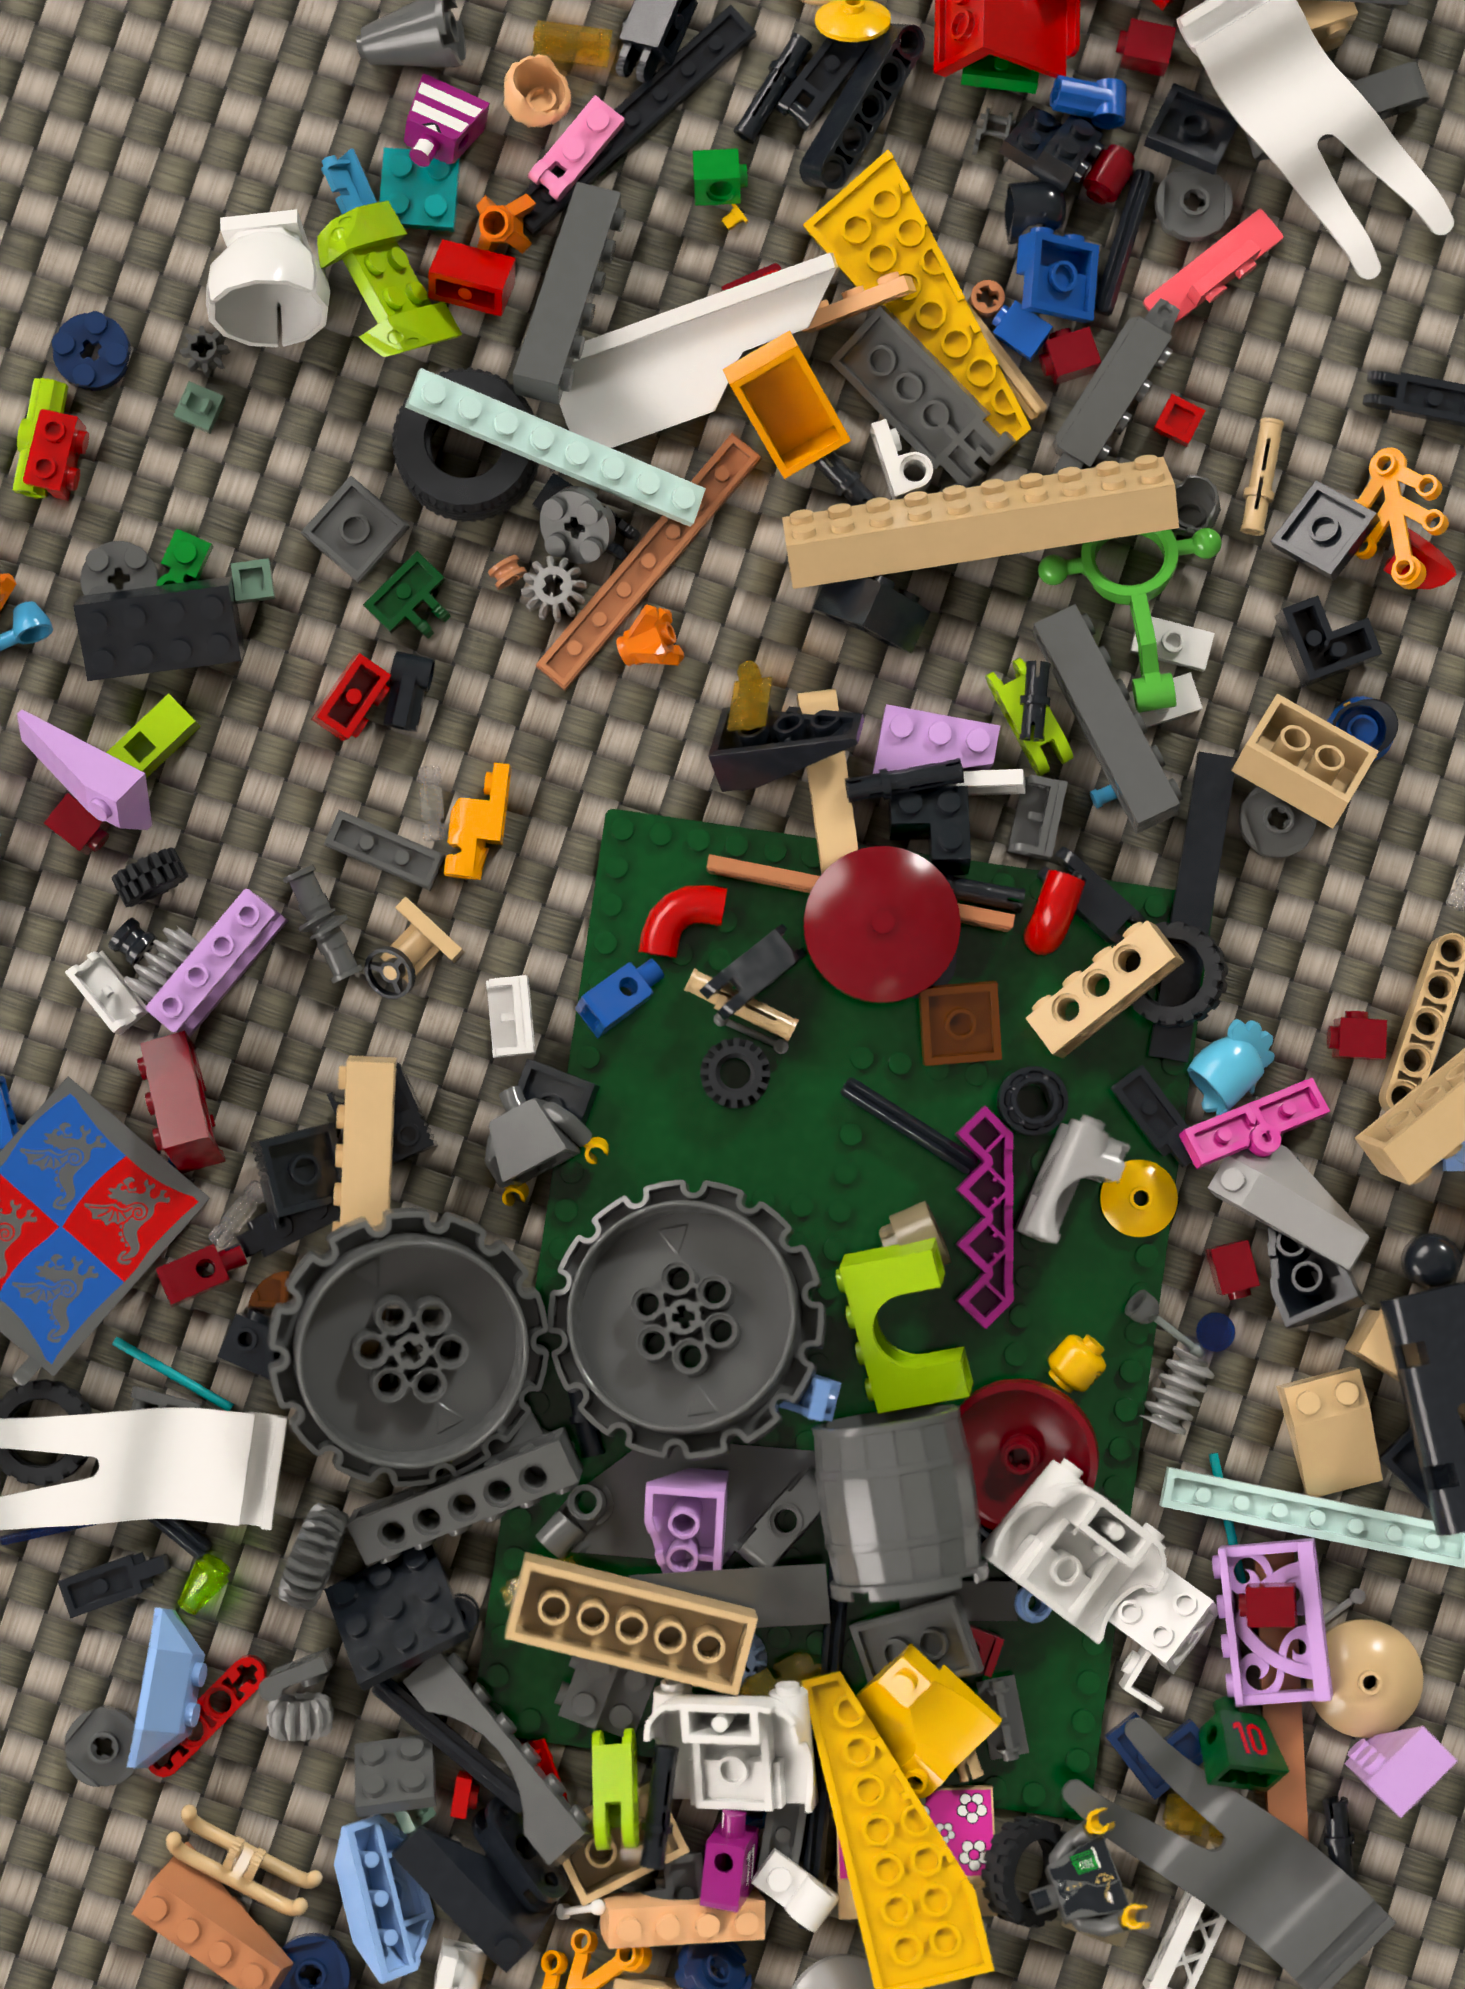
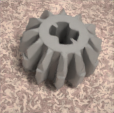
M547 556L548 567L543 569L541 564L535 561L532 563V566L537 575L524 573L523 580L532 586L522 588L521 594L523 597H533L526 604L529 611H533L541 606L538 615L539 619L545 620L549 611H553L555 622H560V610L565 609L567 614L573 617L576 613L570 603L584 604V597L576 592L585 590L587 586L585 581L576 580L581 574V569L578 566L567 571L569 567L568 558L564 557L560 561L559 566L556 567L553 556ZM554 581L555 586H557L558 582L562 583L560 585L561 594L555 597L553 592H551L550 596L546 595L548 592L546 585Z
M308 1691L305 1693L283 1694L275 1701H270L268 1713L266 1714L269 1735L279 1741L288 1740L291 1742L327 1736L332 1730V1720H334L331 1698L320 1692L310 1693Z

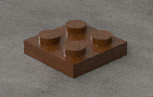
M996 981L935 985L919 993L922 1057L925 1066L1002 1060L998 983Z

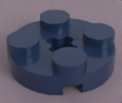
M98 311L83 313L70 318L61 326L58 333L52 339L54 363L64 379L75 387L91 389V391L108 389L117 384L124 377L128 369L127 364L129 362V354L131 355V345L126 333L116 321ZM90 343L93 346L100 344L102 347L97 351L99 358L94 361L90 357L85 359L82 357V354L85 352V346Z
M305 1933L292 1938L281 1948L294 1962V1965L279 1989L348 1988L351 1981V1964L346 1951L340 1946L336 1938L320 1933ZM307 1964H313L315 1969H320L322 1975L317 1977L316 1984H310L308 1978L302 1979L301 1972L306 1970Z
M734 1941L684 1944L678 1957L679 1968L675 1971V1980L682 1989H751L752 1986L751 1974L746 1977V1971L743 1966L747 1960L742 1950ZM712 1965L717 1969L716 1976L710 1969Z

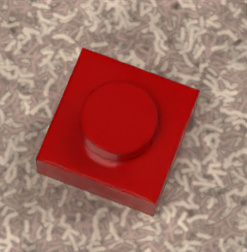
M1171 393L1153 431L1187 447L1206 410Z
M459 1771L456 1777L450 1817L466 1819L469 1808H477L480 1785L473 1784L474 1778L465 1771Z

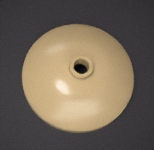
M1353 1619L1329 1629L1326 1632L1333 1697L1331 1701H1310L1315 1711L1332 1728L1353 1737L1372 1738L1375 1735L1389 1733L1399 1728L1415 1711L1423 1690V1669L1414 1646L1397 1629L1377 1620ZM1368 1675H1373L1376 1679L1375 1685L1370 1689L1364 1688V1678ZM1305 1679L1306 1688H1313V1680Z

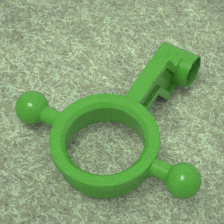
M1211 528L1199 529L1192 538L1176 541L1171 529L1138 534L1152 540L1160 548L1164 557L1160 571L1152 579L1138 585L1114 583L1107 579L1098 569L1095 561L1097 553L1110 539L1083 543L1080 558L1065 560L1059 555L1052 554L1044 557L1038 566V574L1041 580L1048 585L1061 584L1068 575L1082 573L1087 576L1093 588L1103 598L1116 604L1130 605L1138 644L1141 673L1140 678L1132 679L1135 707L1139 713L1176 707L1177 705L1171 672L1164 674L1159 672L1157 642L1148 601L1158 596L1165 589L1175 573L1179 556L1194 553L1199 558L1209 559L1219 553L1222 545L1221 537Z

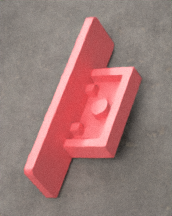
M1258 209L1146 297L1143 305L1150 311L1162 298L1176 306L1180 312L1174 323L1175 325L1205 300L1212 303L1227 290L1225 285L1234 277L1241 280L1257 266L1255 261L1282 240L1283 234L1262 209Z

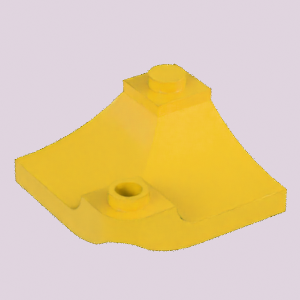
M911 1643L855 1695L918 1798H925L931 1795L946 1780L949 1774L1002 1721V1718L946 1665L938 1669ZM913 1776L920 1778L922 1784L918 1783Z

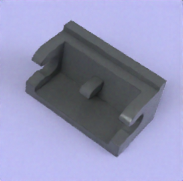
M1029 775V777H1025L1026 794H1019L1007 852L1049 861L1053 855L1068 782Z

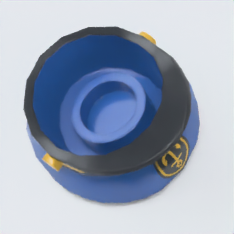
M1364 696L1353 697L1341 703L1333 710L1327 721L1377 749L1379 752L1374 761L1380 759L1388 752L1396 737L1399 726L1396 712L1389 704Z

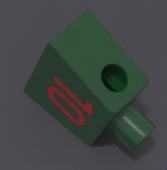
M1224 1696L1213 1703L1215 1715L1199 1730L1207 1784L1267 1792L1290 1771L1266 1719L1261 1715L1240 1712L1239 1708L1235 1705L1234 1697L1228 1698V1696Z

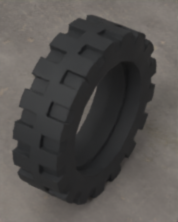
M1174 921V923L1161 922L1156 925L1170 943L1187 944L1194 948L1202 958L1205 969L1202 987L1196 996L1184 1005L1174 1007L1161 1005L1146 992L1133 1002L1132 1006L1138 1014L1154 1023L1173 1028L1174 1026L1188 1027L1195 1021H1202L1209 1016L1207 1013L1219 1006L1221 1002L1219 998L1222 993L1225 994L1228 983L1225 982L1226 975H1228V966L1224 963L1223 957L1225 956L1222 949L1217 946L1211 936L1199 928ZM1134 953L1127 958L1126 970L1128 972L1135 971L1139 967L1141 959L1138 953Z
M46 1379L30 1381L24 1386L14 1387L0 1399V1418H13L23 1405L33 1400L46 1399L57 1403L68 1412V1415L91 1414L92 1409L88 1402H84L81 1398L82 1395L76 1389H71L63 1382ZM0 1448L1 1470L6 1475L13 1476L17 1481L24 1484L46 1485L61 1481L73 1475L89 1458V1456L65 1454L60 1460L51 1464L37 1465L25 1461L15 1449Z
M1017 1816L1014 1818V1822L1007 1821L1001 1826L1002 1831L999 1834L995 1833L990 1841L992 1846L990 1850H986L983 1859L986 1861L985 1869H982L981 1880L985 1881V1887L982 1888L984 1898L990 1901L988 1904L989 1909L997 1913L998 1918L1027 1928L1032 1926L1038 1928L1045 1926V1921H1053L1058 1916L1056 1912L1059 1909L1056 1908L1037 1915L1030 1897L1021 1903L1016 1894L1015 1887L1016 1867L1025 1849L1031 1843L1038 1841L1042 1849L1044 1865L1037 1889L1049 1885L1044 1871L1046 1866L1049 1865V1854L1066 1831L1060 1830L1061 1826L1053 1822L1032 1816Z

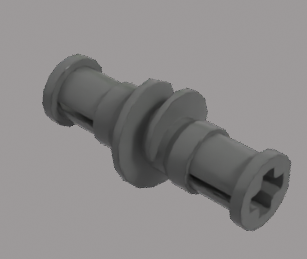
M312 864L284 877L283 880L285 884L289 882L299 903L298 908L307 920L298 930L300 933H313L309 939H316L317 948L320 954L324 955L333 974V977L330 978L333 984L363 970L361 964L357 965L347 944L348 940L340 928L348 920L347 915L334 916L333 913L336 910L335 908L331 909L330 902L326 894L323 893L313 872L316 868Z

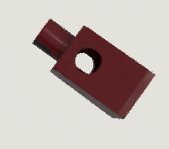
M239 1243L219 1252L215 1245L212 1244L156 1268V1274L171 1308L228 1283L230 1279L227 1273L247 1265L248 1262ZM208 1262L214 1267V1273L202 1278L198 1275L196 1268Z

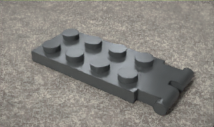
M880 305L829 360L917 452L923 453L930 459L934 470L942 466L957 481L954 485H961L965 488L973 487L987 473L978 460L982 457L989 465L993 466L1016 442L1015 438L1007 431L1000 435L986 420L990 415L987 409L885 305Z

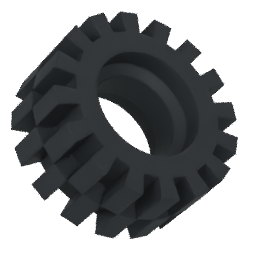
M170 847L162 849L157 853H151L148 857H142L137 862L125 866V869L119 870L117 874L112 876V881L126 907H133L138 903L140 905L149 899L152 900L158 895L168 892L169 889L177 887L179 883L184 882L189 876L175 848Z
M740 1038L725 1039L713 1045L704 1056L700 1068L701 1083L706 1094L715 1103L730 1109L744 1108L754 1104L765 1093L770 1080L769 1062L763 1051L753 1042ZM732 1058L745 1061L751 1071L748 1083L738 1089L727 1087L720 1078L722 1065Z

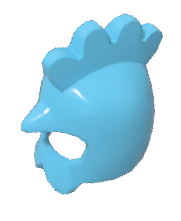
M1239 1019L1233 1020L1228 1028L1227 1036L1213 1041L1202 1049L1187 1069L1188 1075L1204 1095L1201 1105L1205 1112H1216L1215 1116H1219L1230 1111L1248 1091L1251 1094L1254 1093L1255 1084L1264 1074V1068L1273 1062L1275 1055L1269 1051L1273 1042V1036L1267 1031H1262L1258 1022L1250 1020L1244 1024Z

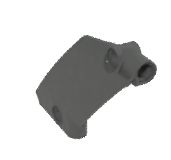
M730 1444L731 1451L729 1454L710 1459L689 1460L684 1457L681 1446L673 1449L669 1459L654 1457L632 1450L588 1484L579 1485L571 1490L568 1499L535 1536L559 1559H565L570 1552L656 1559L653 1541L650 1533L647 1532L644 1522L646 1483L688 1468L729 1471L723 1565L737 1552L753 1568L775 1567L821 1515L815 1478V1451ZM590 1491L595 1495L597 1505L594 1511L585 1514L579 1507V1499L585 1492ZM789 1509L795 1513L797 1525L791 1532L785 1533L778 1527L777 1519L782 1511Z

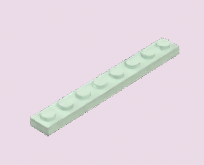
M422 368L417 372L405 408L689 527L695 522L706 490L704 487Z
M1172 1467L1166 1468L1159 1503L1161 1507L1465 1568V1533L1444 1536L1436 1535L1433 1520Z

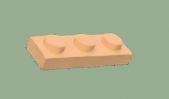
M898 271L878 278V286L864 291L863 286H858L841 293L843 299L830 305L828 300H822L809 328L802 330V332H816L880 305L917 292L912 277L900 276Z

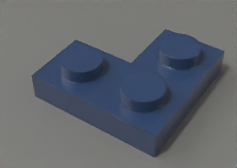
M1134 1711L1106 1733L1105 1737L1152 1798L1156 1800L1171 1787L1151 1767L1125 1735L1124 1727L1126 1723L1132 1718H1140L1136 1711ZM1189 1718L1164 1739L1177 1751L1199 1766L1203 1763L1199 1729Z

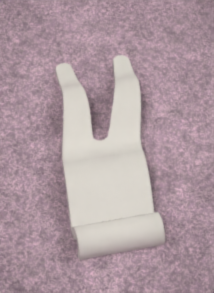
M1206 0L1177 18V24L1185 42L1200 59L1214 89L1227 110L1248 136L1284 174L1299 196L1344 250L1356 273L1361 278L1373 279L1377 277L1381 271V264L1368 234L1345 200L1318 149L1317 143L1323 135H1333L1341 141L1367 168L1416 211L1431 232L1437 235H1445L1451 231L1454 219L1444 199L1395 139L1373 107L1323 51L1297 0Z
M164 1407L81 1415L0 1418V1448L93 1456L99 1462V1469L93 1477L0 1496V1530L79 1526L143 1519H183L235 1526L245 1524L259 1526L265 1530H272L288 1417L262 1412Z

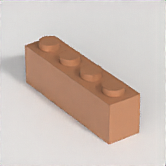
M188 1841L185 1842L188 1847L194 1849ZM175 1856L170 1859L152 1880L132 1912L133 1916L238 1989H279L294 1965V1962L261 1925H258L245 1911L246 1907L237 1897H233L221 1882L183 1863Z

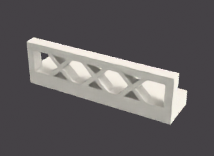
M1209 1840L1205 1848L1210 1850L1220 1845ZM1185 1891L1142 1982L1144 1988L1171 1989L1167 1986L1176 1967L1184 1965L1188 1979L1183 1989H1195L1227 1919L1218 1913L1217 1916L1202 1921L1200 1915L1205 1904ZM1212 1925V1928L1209 1934L1207 1935L1205 1927ZM1200 1929L1205 1942L1201 1951L1185 1956L1184 1949L1192 1932ZM1196 1961L1192 1971H1190L1188 1963Z

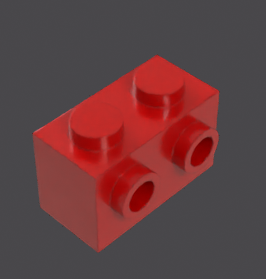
M442 239L428 271V298L502 317L515 285L516 258Z
M356 654L352 657L311 720L342 741L348 740L350 736L357 738L369 720L365 717V714L371 705L378 706L388 693L390 687L386 683L391 674L362 654Z

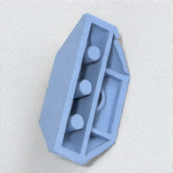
M156 1607L154 1609L151 1636L127 1767L130 1768L150 1767L190 1736L192 1728L197 1725L200 1717V1705L197 1703L199 1687L204 1685L207 1676V1665L204 1663L205 1654L175 1610Z
M380 1814L342 1826L334 1868L352 1942L379 1983H386L418 1970L421 1962L420 1956L426 1946L435 1917L429 1894L391 1854L409 1835H404L402 1830L389 1823Z

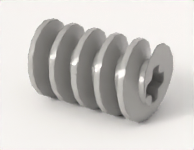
M176 925L178 927L177 930L166 927L162 930L168 939L167 943L156 939L153 941L154 946L159 952L157 955L146 951L143 953L149 964L147 967L139 964L133 966L139 976L138 979L128 976L123 978L128 987L148 1003L200 943L178 925Z
M1173 1346L1172 1350L1180 1359L1166 1360L1165 1364L1173 1373L1159 1374L1158 1378L1166 1387H1153L1151 1389V1392L1159 1401H1145L1144 1406L1151 1412V1416H1139L1174 1434L1185 1435L1186 1430L1179 1423V1420H1193L1194 1417L1186 1409V1406H1200L1201 1403L1193 1393H1206L1208 1389L1200 1379H1213L1215 1375L1207 1367L1209 1363Z

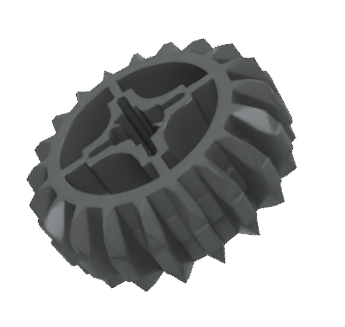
M317 1503L307 1514L292 1547L278 1588L279 1599L288 1602V1605L298 1609L301 1607L306 1610H311L317 1605L330 1578L348 1531L346 1524L348 1523L349 1516L347 1513L340 1511V1508L330 1504Z

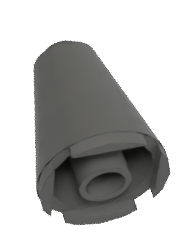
M416 0L364 25L361 28V35L356 37L360 57L362 59L366 58L370 65L462 66L461 60L466 59V42L462 21H456L454 14L451 12V9L458 8L456 1Z

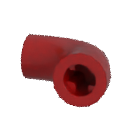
M1048 870L1036 907L1024 930L1023 938L1025 945L1030 951L1038 955H1047L1060 947L1073 920L1086 883L1085 881L1060 871Z
M690 885L664 895L649 911L641 932L638 952L677 958L681 934L688 926L694 923L721 926L727 888L712 885Z

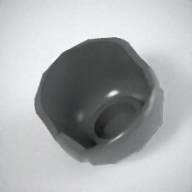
M1187 475L1181 484L1175 486L1179 528L1171 530L1179 536L1192 537L1199 529L1213 528L1219 517L1221 506L1217 487L1208 478Z

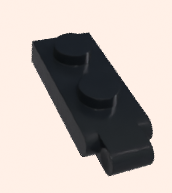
M332 1203L280 1217L279 1224L282 1228L279 1229L271 1228L268 1212L247 1222L250 1230L236 1238L246 1258L260 1251L265 1258L332 1224L333 1221L340 1220V1207L334 1206Z

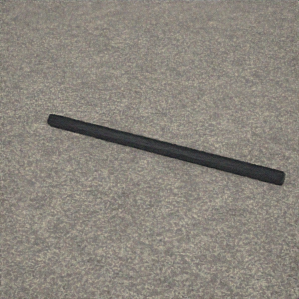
M830 1561L827 1586L831 1624H824L820 1675L841 1671L842 1673L848 1602L838 1601L831 1597L830 1583L834 1579ZM814 1735L813 1749L819 1802L811 1813H807L803 1869L823 1883L830 1798ZM798 1923L800 1929L808 1930L800 1923Z

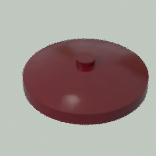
M891 846L867 847L839 858L818 878L808 897L805 908L804 937L807 950L815 967L832 986L855 999L872 1003H891L911 998L923 992L945 972L954 957L959 942L960 911L950 884L943 874L928 860L902 848Z
M1007 1379L983 1386L973 1392L970 1397H967L959 1405L966 1442L971 1453L970 1458L981 1525L994 1530L1052 1460L1060 1464L1064 1458L1083 1472L1079 1479L1084 1482V1485L1093 1489L1099 1466V1450L1096 1435L1082 1409L1060 1390L1034 1380Z

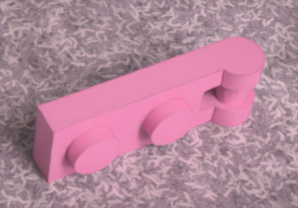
M595 95L546 155L533 166L528 174V178L536 185L543 184L549 189L548 194L559 202L623 127L625 118ZM556 165L565 171L563 176L559 178L551 172Z

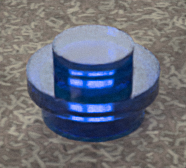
M1217 1312L1209 1313L1199 1320L1196 1326V1337L1205 1349L1214 1352L1223 1351L1234 1341L1235 1326L1226 1315Z

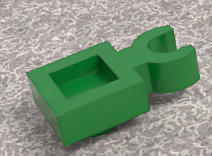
M176 528L161 561V564L170 570L158 579L156 586L184 583L187 577L198 581L214 546L205 540Z

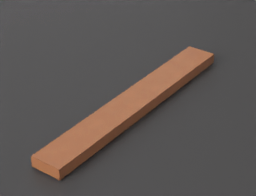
M731 433L691 481L706 488L694 524L689 527L662 515L536 663V668L566 691L761 461V456Z
M710 854L706 867L709 874L805 893H811L812 888L820 877ZM958 903L962 924L1008 932L1013 928L1015 914Z
M1294 1552L1264 1554L1273 1572L1294 1562ZM1253 1559L1254 1572L1259 1576L1261 1582L1266 1578V1574L1262 1566ZM1257 1627V1636L1279 1653L1284 1637L1295 1627ZM1298 1639L1293 1640L1288 1647L1287 1657L1292 1659L1293 1649L1299 1654ZM1270 1665L1268 1673L1259 1679L1260 1690L1267 1689L1273 1684L1277 1668ZM1285 1673L1279 1690L1301 1689L1300 1677ZM1302 1702L1261 1705V1716L1266 1719L1290 1771L1270 1790L1265 1792L1266 1811L1309 1841Z

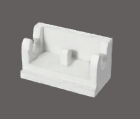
M104 951L99 953L91 952L87 955L88 959L79 966L73 965L65 973L111 1031L121 1035L149 1013L146 1011L147 1005L138 994L128 987L123 979L124 976Z
M521 975L489 979V981H486L493 1058L536 1054L529 977Z

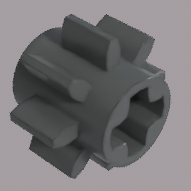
M200 326L199 333L193 336L188 333L185 334L188 340V348L180 349V353L184 358H192L187 365L191 372L196 371L199 367L203 369L207 377H210L212 369L219 367L224 370L225 366L221 361L222 355L229 354L230 350L227 345H217L223 337L218 330L211 336L203 326ZM209 345L211 350L207 351V357L201 358L199 353L203 352V346Z

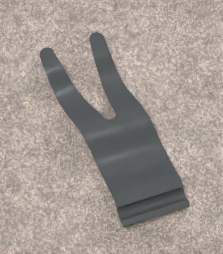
M1142 1718L1130 1719L1124 1727L1125 1735L1167 1784L1222 1833L1223 1841L1219 1847L1209 1850L1113 1803L1078 1779L1069 1780L1063 1786V1798L1084 1820H1087V1816L1091 1811L1102 1807L1107 1808L1106 1811L1099 1814V1823L1104 1827L1111 1822H1115V1827L1110 1831L1102 1833V1835L1229 1920L1285 1969L1303 1989H1332L1396 1924L1391 1916L1375 1902L1362 1886L1290 1826L1230 1787L1208 1785L1205 1770L1177 1751Z

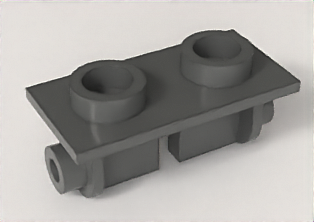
M1015 1675L977 1681L978 1697L1002 1718L1000 1725L986 1738L990 1760L1003 1758L1004 1761L1019 1759L1021 1754L1029 1753Z

